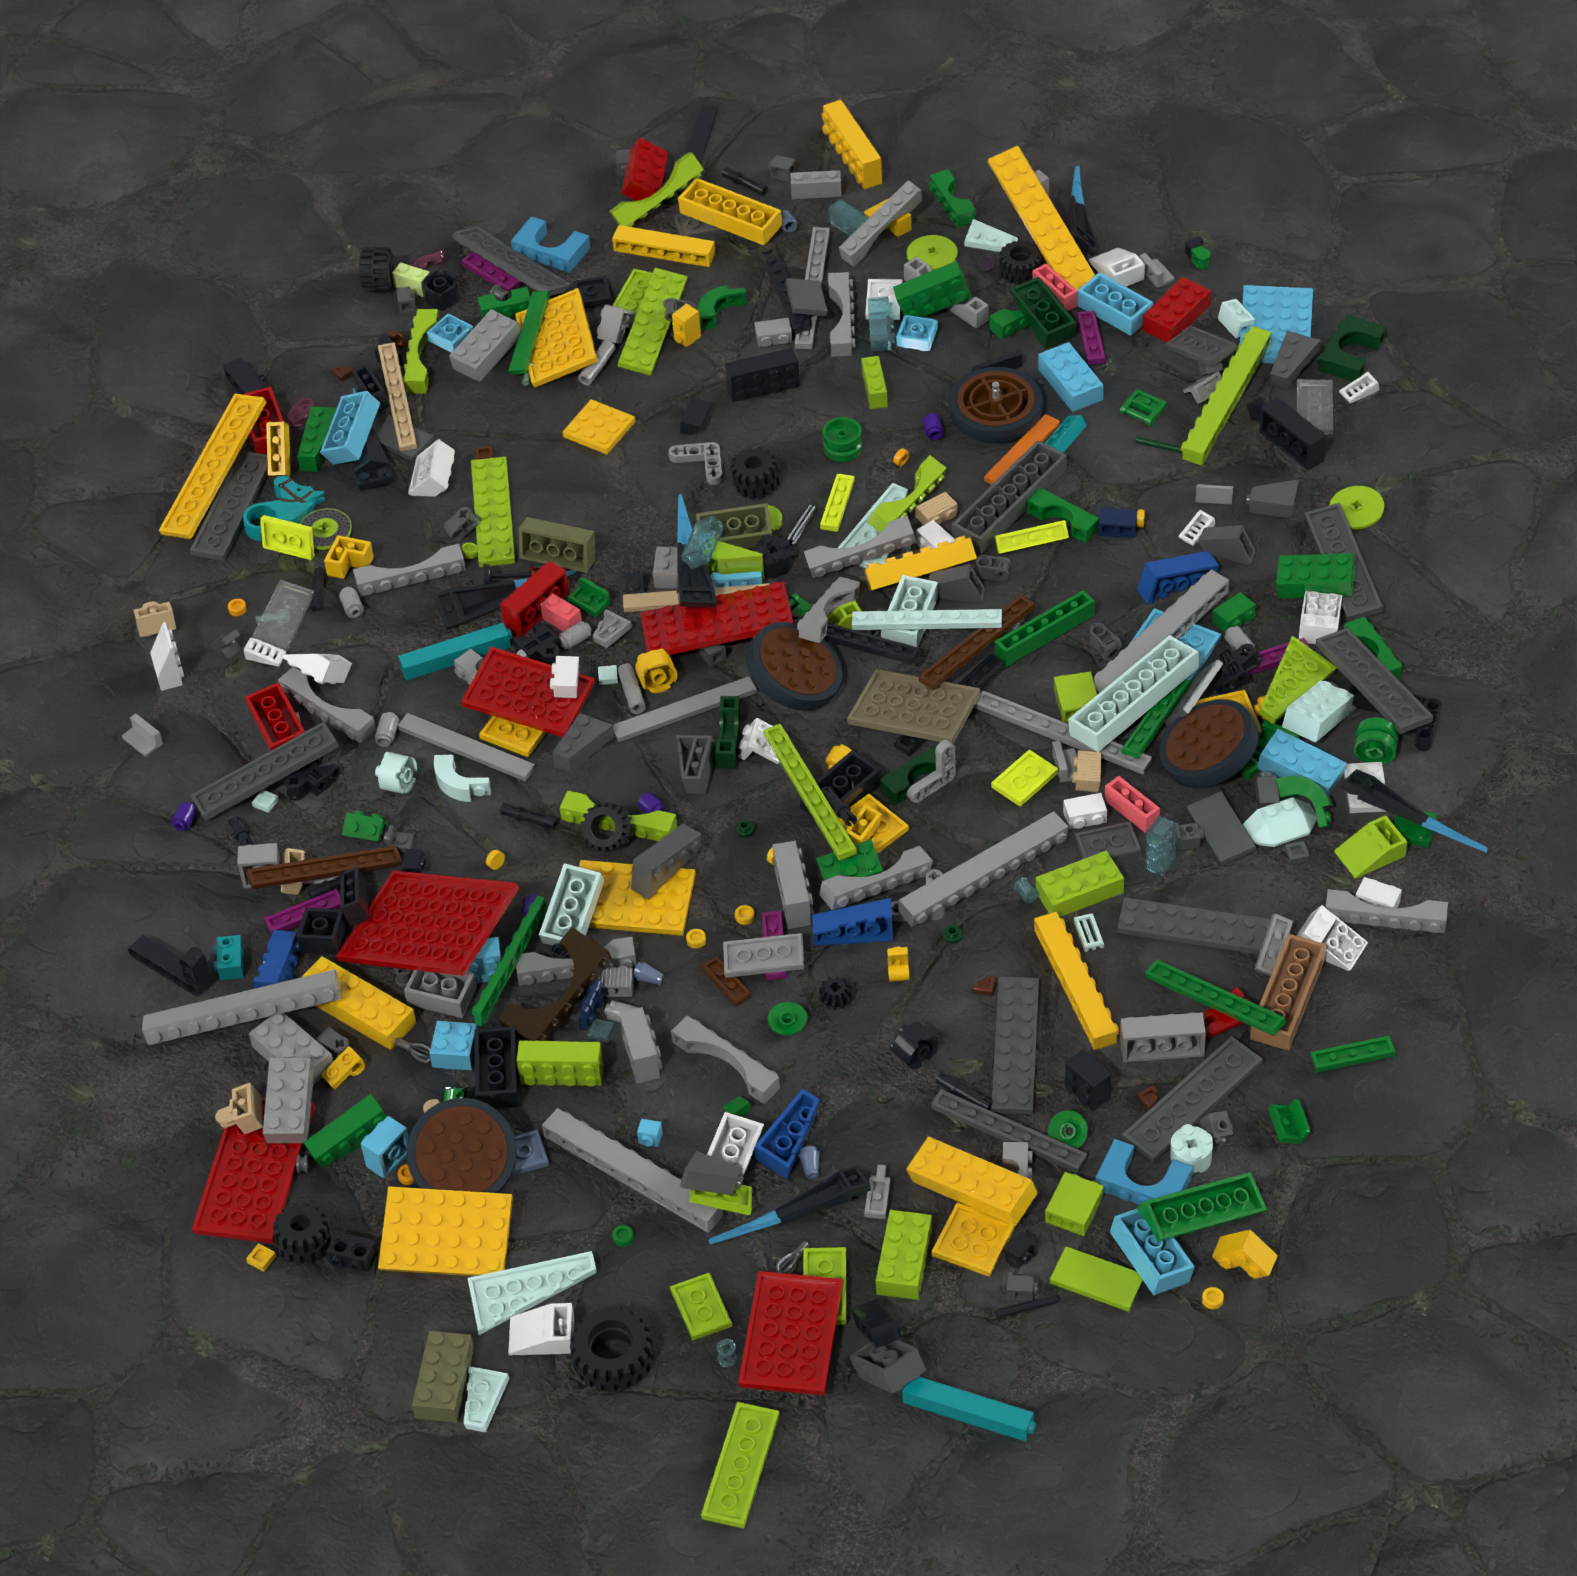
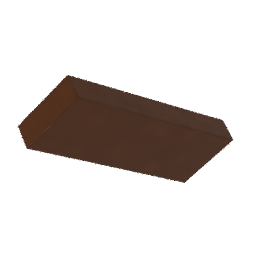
M718 956L701 965L702 971L735 1007L752 998V993L737 977L725 978L724 962Z

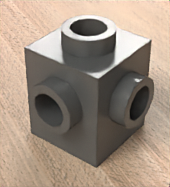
M1227 1111L1210 1113L1200 1120L1202 1129L1212 1136V1141L1215 1145L1226 1143L1227 1139L1233 1135V1125L1229 1121Z

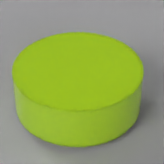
M464 543L461 546L463 557L467 559L476 558L478 556V546L474 543Z

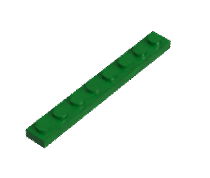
M537 896L534 903L530 904L526 917H523L519 930L515 931L510 946L508 945L505 949L503 959L499 960L494 975L490 976L488 986L482 990L478 1004L474 1005L472 1010L476 1025H484L546 912L545 897Z
M1156 960L1145 972L1146 978L1269 1035L1275 1036L1286 1023L1285 1017L1160 960Z

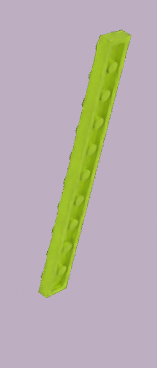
M778 724L763 730L764 737L838 860L857 854L856 847L782 725Z

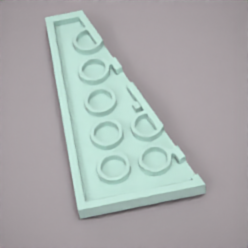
M892 483L838 548L858 546L879 535L880 532L867 523L872 512L882 502H892L907 497L908 489ZM889 553L879 555L874 559L864 560L856 565L867 569V565L878 562V565L884 564Z
M592 1251L468 1278L479 1335L509 1320L510 1317L518 1315L596 1274Z

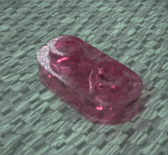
M443 250L412 261L414 267L418 266L421 269L427 267L429 262L434 261V264L443 262L446 254Z
M310 398L298 400L287 414L288 423L292 426L302 425L307 420L311 407H314L313 400Z

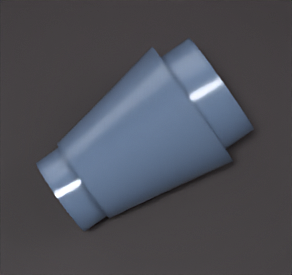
M782 211V229L786 232L795 231L798 225L797 220L789 211Z
M639 962L634 970L633 977L637 978V981L660 985L664 974L645 962Z
M814 1146L802 1148L799 1157L806 1178L813 1179L818 1177L819 1151Z

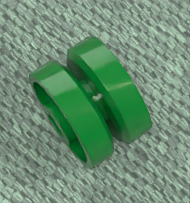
M838 417L824 425L822 431L823 449L829 459L836 462H847L861 454L862 430L856 420L848 417Z
M1376 717L1367 718L1357 726L1353 752L1364 763L1382 762V765L1390 763L1396 755L1399 732L1391 721Z

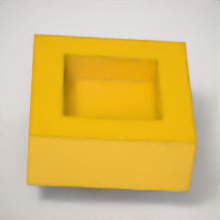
M258 1243L248 1255L246 1261L248 1264L265 1272L277 1256L274 1251Z

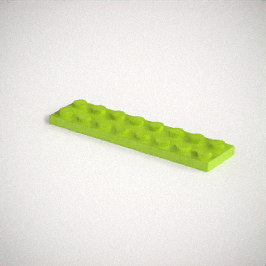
M658 268L654 269L618 361V367L651 376L672 322L665 319L666 308L663 302L668 298L680 300L688 276Z
M506 457L471 460L475 514L479 516V523L476 526L479 567H483V564H489L490 566L515 563L507 459Z

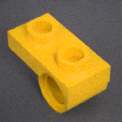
M907 947L887 949L889 982L910 980Z
M348 1046L320 1075L332 1088L336 1089L349 1075L356 1076L360 1074L365 1068V1063Z

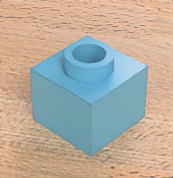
M641 1119L637 1131L639 1144L648 1147H659L663 1135L661 1122Z

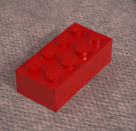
M639 137L630 149L621 194L639 201L659 191L662 186L668 151Z
M1182 277L1143 315L1142 331L1165 342L1170 341L1189 327L1210 306L1211 290Z
M271 387L241 394L263 397L266 400L263 410L249 433L255 452L259 454H267L266 423L284 422Z
M549 561L540 567L533 576L529 577L525 583L516 588L509 597L505 598L500 605L506 629L509 628L512 634L523 637L532 629V625L543 619L541 603L551 594H555L565 600L569 596L566 570Z
M279 682L245 696L249 712L270 751L305 732Z

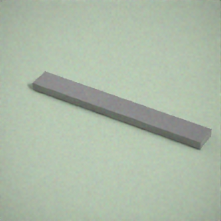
M748 676L613 724L614 736L619 743L720 706V696H739V699L756 694L757 689Z
M407 713L398 724V730L525 782L535 770V764L412 714Z

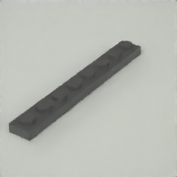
M942 1089L931 1103V1109L1005 1142H1028V1151H1032V1154L1077 1174L1087 1159V1153Z

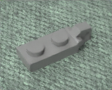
M878 1165L876 1176L871 1175L869 1179L871 1191L867 1192L865 1217L886 1219L891 1185L890 1177H886V1165Z

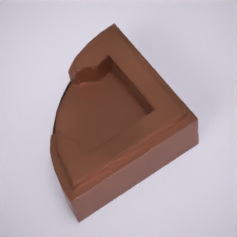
M388 330V336L393 343L395 342L396 347H407V340L402 334Z
M337 366L331 369V374L343 382L353 375L352 371L355 369L349 366L347 368H339Z
M988 976L986 979L976 982L973 987V993L993 996L996 976Z
M1154 1085L1137 1094L1138 1101L1147 1111L1157 1103V1090Z

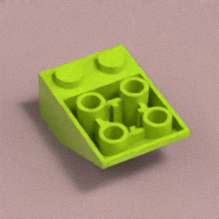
M712 540L704 553V564L709 576L714 572L733 574L761 571L762 581L765 579L763 554L717 540Z
M1385 815L1369 822L1334 850V853L1352 876L1357 879L1405 857L1407 841Z

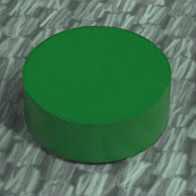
M627 1225L617 1226L612 1232L614 1243L621 1247L630 1245L634 1239L633 1230Z

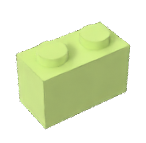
M400 262L392 272L394 288L410 287L411 293L424 297L423 280L430 272Z

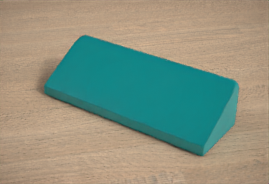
M1082 415L1068 416L1044 444L1064 453L1087 426Z

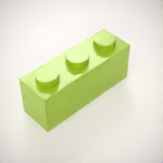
M879 356L861 358L862 375L870 409L888 407L887 390Z

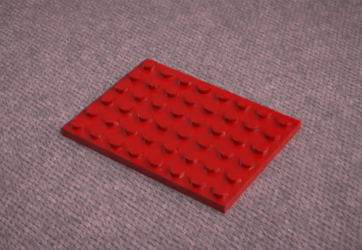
M392 871L368 907L369 919L356 925L336 957L340 962L464 976L520 888L517 883Z

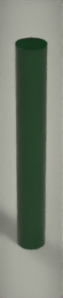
M1138 436L1136 438L1137 444L1183 454L1179 445Z

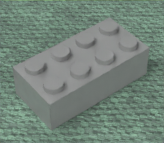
M491 309L449 355L453 369L481 382L518 340L520 335L518 322Z
M796 841L772 844L774 869L787 928L810 926V917L814 915L811 893H809L808 878L805 877L806 869L805 864L802 863L801 848H797Z
M1203 1012L1121 1019L1120 1045L1123 1062L1203 1057L1206 1035Z
M284 1013L270 1016L249 1033L252 1047L268 1061L270 1058H310L314 1066L313 1085L323 1078L320 1074L333 1062L332 1054Z
M270 1058L263 1135L267 1143H304L308 1140L314 1066L310 1058Z

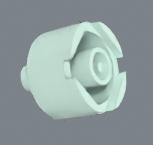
M386 752L381 764L375 770L380 789L402 794L408 793L416 779L413 777V772H417L416 760L413 757Z
M1190 1124L1183 1125L1171 1138V1161L1174 1159L1192 1165V1175L1194 1172H1204L1212 1162V1136L1202 1128Z

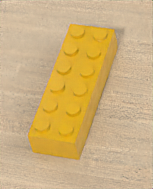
M842 100L823 105V132L829 137L831 145L835 146L838 155L842 156L844 164L848 165L850 173L854 174L857 183L861 184L863 189L882 184L881 157Z
M698 178L678 198L681 214L764 246L782 226L781 210Z
M321 956L302 977L336 969L341 982V999L314 1006L392 1050L396 1046V1039H402L416 1025L414 1009Z
M929 1136L906 1168L912 1182L1014 1226L1018 1224L1037 1195L1036 1188L1031 1179Z

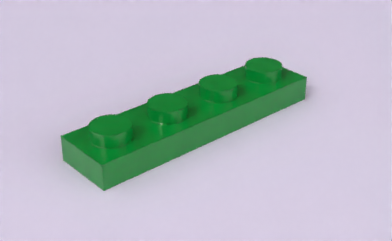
M1390 1036L1310 1052V1058L1316 1073L1395 1056V1049Z

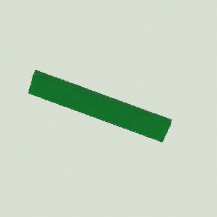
M548 291L532 292L509 367L511 375L527 373L550 297Z
M1185 679L1149 709L1122 747V754L1137 759L1141 757L1190 687V680Z

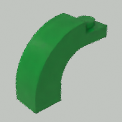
M727 285L706 293L701 298L697 309L699 311L700 330L717 328L716 315L720 310L727 307L747 305L745 287L728 290Z
M1285 776L1276 779L1280 798L1288 799L1296 796L1309 798L1314 805L1319 828H1330L1329 822H1332L1330 811L1326 809L1334 806L1328 793L1320 785L1301 776Z

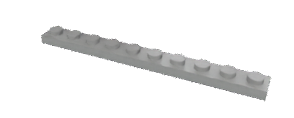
M813 227L805 280L820 281L822 289L830 228ZM806 315L811 329L796 334L795 349H812L817 315Z
M986 691L981 692L974 705L975 709L1079 750L1097 752L1070 736L1069 724ZM1113 741L1099 751L1101 752L1102 759L1143 775L1152 763V757L1144 753L1139 759L1122 754L1121 749L1123 745Z

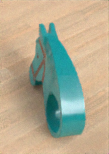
M287 476L275 478V495L280 500L253 504L245 510L243 520L246 535L253 540L262 541L261 526H255L251 522L261 518L263 515L300 524L301 520L313 511L315 505L325 501V497H322L324 491H314L311 486L298 485Z

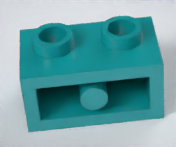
M241 935L217 937V945L214 946V956L217 957V961H214L215 973L219 974L220 980L244 978V946Z

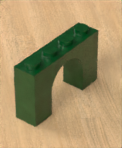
M1346 315L1345 319L1340 321L1338 330L1333 332L1331 341L1326 343L1324 352L1319 354L1317 363H1319L1318 371L1351 382L1355 381L1364 374L1366 360L1343 352L1341 348L1350 344H1358L1379 350L1385 340L1386 327Z

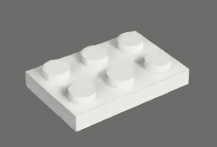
M868 279L866 319L900 320L901 308L897 303L893 287L901 284L902 279Z
M1382 762L1346 764L1343 774L1344 779L1358 769L1375 776L1385 785ZM1346 792L1349 813L1385 812L1380 808L1357 799L1358 795Z

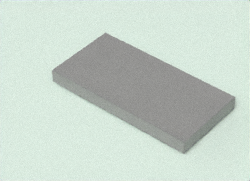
M802 933L723 942L725 978L804 969Z

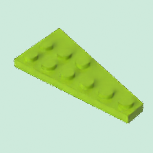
M1292 636L1258 714L1274 724L1285 715L1288 706L1320 680H1327L1335 673L1337 667Z

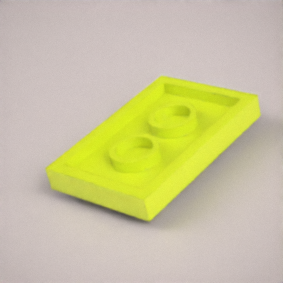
M266 515L261 517L263 548L308 560L314 558L312 527Z
M1028 750L991 782V788L1021 807L1058 774V768L1033 751Z

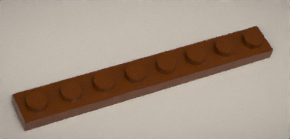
M1022 595L1018 596L1002 609V628H978L918 676L919 682L931 690L935 689L1035 609V603Z
M390 846L247 869L246 875L252 890L339 876L340 873L357 866L361 872L401 866L402 860L397 846Z

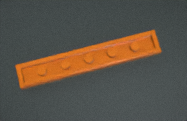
M1045 414L984 476V481L992 485L1037 440L1043 443L1060 426V421Z

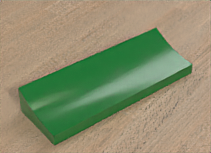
M1251 1172L1146 1200L1137 1210L1148 1223L1157 1242H1162L1265 1213L1267 1208Z

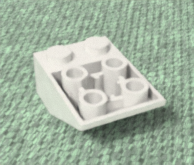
M1116 248L1089 259V262L1098 273H1102L1125 287L1144 280L1145 264L1132 252Z
M1305 591L1299 639L1305 638L1307 643L1316 644V639L1338 631L1342 595Z
M166 622L162 623L150 652L161 691L183 685L181 678L184 677L182 666L178 667V665H181L177 653L175 641L171 642L174 639L171 629H167Z
M282 655V658L287 660L289 665L300 668L303 674L313 676L314 680L321 684L325 682L334 685L336 683H344L352 665L351 662L340 655Z
M1323 905L1309 915L1296 935L1327 944L1325 961L1347 971L1352 969L1368 944L1365 939Z
M572 1303L548 1304L510 1317L509 1355L571 1354L570 1338L574 1332Z

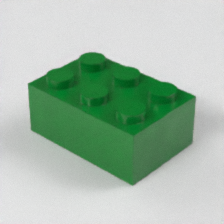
M872 839L854 845L857 854L845 859L838 860L834 852L816 858L823 881L838 875L867 877L882 873L883 869Z

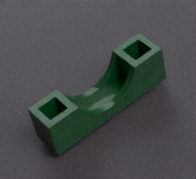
M720 696L719 738L716 740L715 752L717 768H736L741 712L739 696Z
M937 745L930 747L924 753L915 756L911 761L899 766L896 770L884 775L880 779L881 793L894 805L907 798L906 794L909 784L914 778L924 774H931L936 770L935 750Z

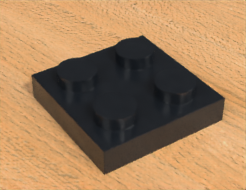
M606 276L573 281V288H578L581 293L584 308L612 303Z

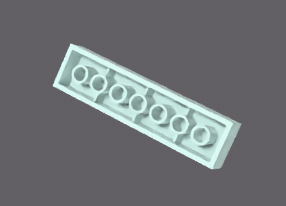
M1169 635L1068 719L1070 736L1099 752L1199 668L1198 651Z

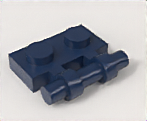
M596 979L590 985L588 996L581 1004L579 1029L587 1031L589 1025L595 1021L597 1008L600 1009L602 1006L603 997H601L600 988L602 982Z

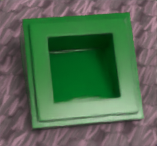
M740 1096L722 1106L727 1113L740 1117L751 1111L750 1103Z

